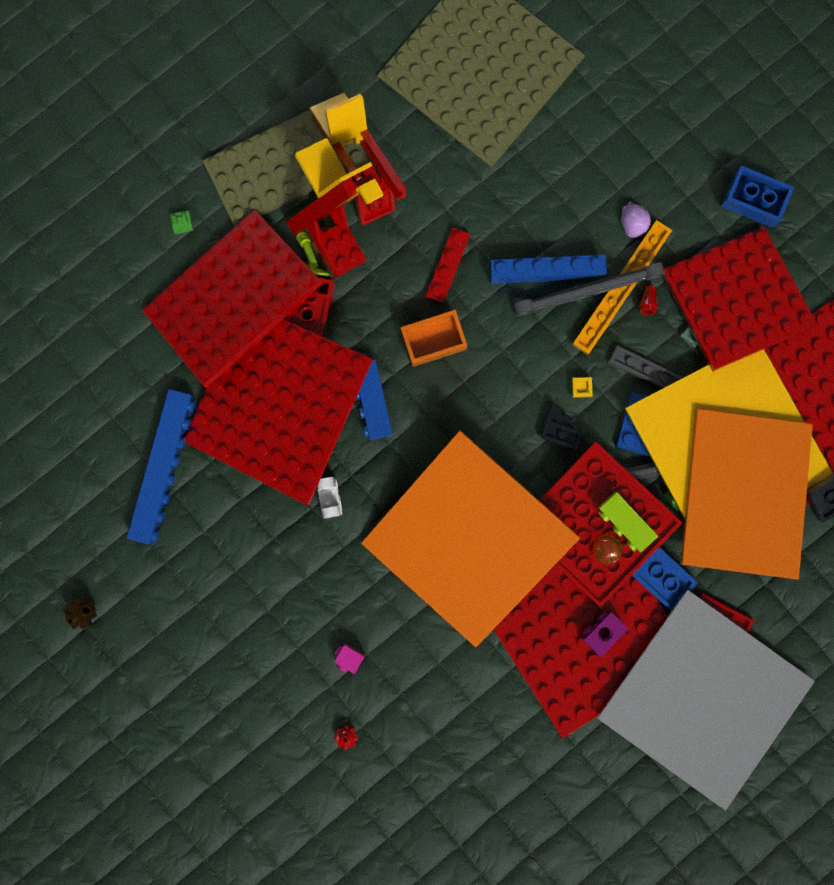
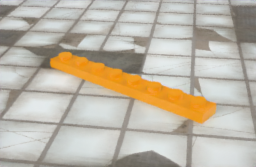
M656 220L620 274L640 270L648 266L672 230ZM637 282L608 291L572 345L589 355Z

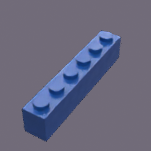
M606 255L491 260L489 265L490 284L603 279L607 274Z

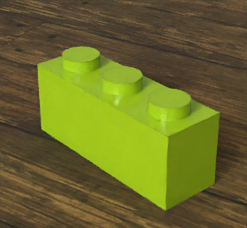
M614 492L598 507L601 510L598 514L606 522L610 520L615 525L612 529L620 537L624 535L628 539L626 544L633 551L637 549L641 553L659 537L617 492Z

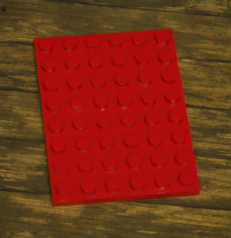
M253 210L142 311L201 384L207 388L323 283L267 222Z

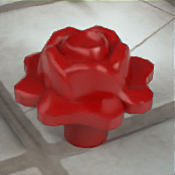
M345 725L343 728L337 729L334 739L337 741L339 748L343 746V749L347 750L349 747L356 745L355 741L358 740V736L355 734L354 728L349 729V726Z

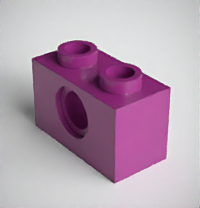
M610 611L602 612L596 618L598 622L593 627L591 625L587 627L582 633L584 636L581 639L600 657L628 630ZM606 627L608 633L605 637L601 638L599 630Z

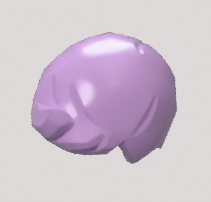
M629 202L627 206L622 208L621 224L627 236L631 238L642 237L649 230L651 223L650 214L643 206Z

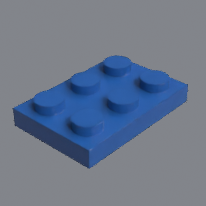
M631 392L627 407L648 396ZM625 410L616 448L651 457Z
M660 547L632 575L670 611L673 610L685 591H691L698 583Z

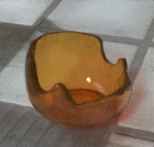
M604 533L599 536L593 543L592 552L594 558L605 565L618 561L623 553L621 539L612 533Z

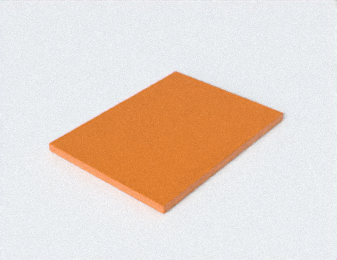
M702 409L696 410L680 565L799 580L813 424Z

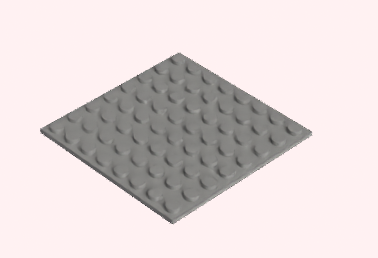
M686 590L597 718L726 811L815 681L689 590Z

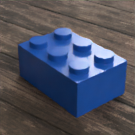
M741 165L733 175L721 207L774 228L783 217L794 187Z

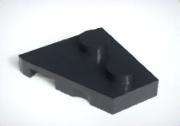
M552 403L540 439L577 451L583 431L578 426H575Z

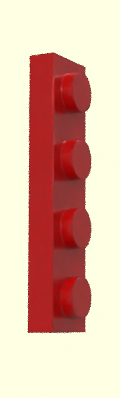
M452 228L427 292V299L442 305L444 304L468 243L469 233Z

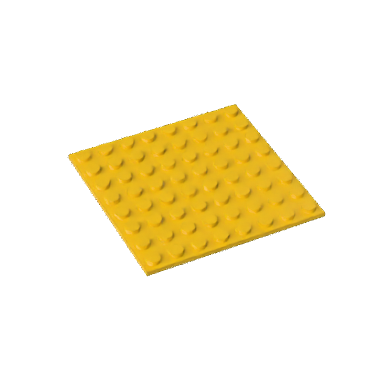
M765 350L714 372L707 365L625 408L684 519L686 515L697 409L805 423ZM811 437L807 489L833 474L813 437Z

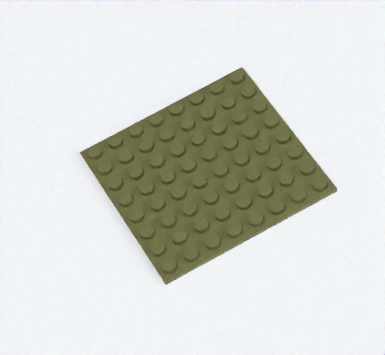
M441 0L380 71L377 77L492 168L583 60L585 55L515 0Z

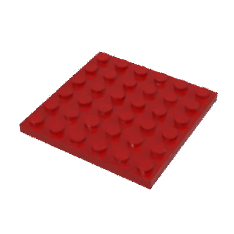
M765 227L664 269L665 275L663 277L712 372L818 326Z
M594 442L539 500L580 536V539L555 565L600 608L682 524L671 511L597 442ZM614 492H617L659 536L641 553L637 549L633 551L626 544L628 539L624 535L620 537L612 529L615 525L610 520L606 522L598 514L601 512L598 507Z

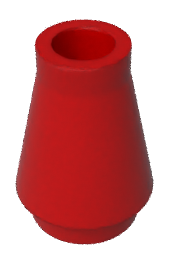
M645 286L639 304L641 314L654 315L658 309L655 286Z

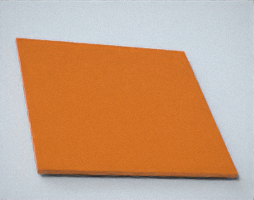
M460 430L361 544L472 645L477 647L580 539V536Z

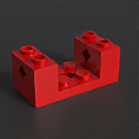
M319 278L323 284L289 313L286 321L323 337L330 305L333 306L336 285L334 280ZM310 310L313 312L310 320L302 318L304 311Z

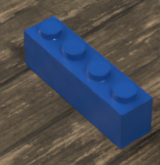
M373 360L357 395V400L361 399L363 406L359 407L361 418H365L367 424L363 426L365 436L370 437L371 441L393 436L376 360Z

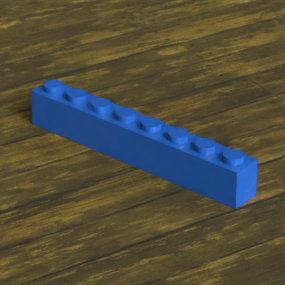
M168 390L127 539L149 545L154 544L159 539L160 530L158 528L165 518L164 507L170 500V485L172 486L175 482V467H178L180 464V449L184 448L186 442L184 435L191 424L189 417L196 406L195 397L192 395Z

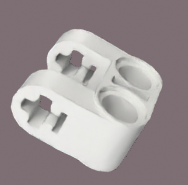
M334 477L320 479L317 489L323 519L343 515L337 480Z

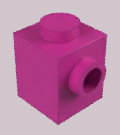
M345 643L343 647L339 645L334 656L337 658L334 662L337 663L336 667L344 672L348 670L355 674L365 654Z

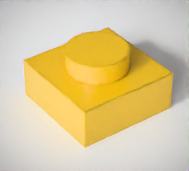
M592 377L572 378V398L593 396Z

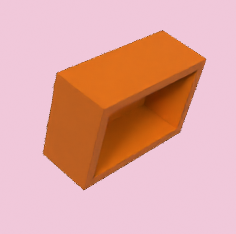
M456 310L400 327L412 367L467 350V343Z

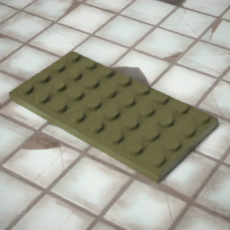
M311 110L203 160L234 227L253 210L260 216H263L314 191L295 157V153L324 139L312 121ZM354 140L349 144L347 141L345 142V151L357 169L369 163L361 144H356Z

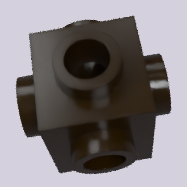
M87 596L68 604L62 609L66 615L67 623L71 625L73 630L78 627L84 629L92 624L91 620L97 617L95 607L90 603Z

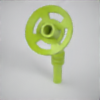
M302 231L297 233L296 239L305 250L309 264H307L309 269L318 278L332 277V274L319 269L310 245L311 241L307 234Z

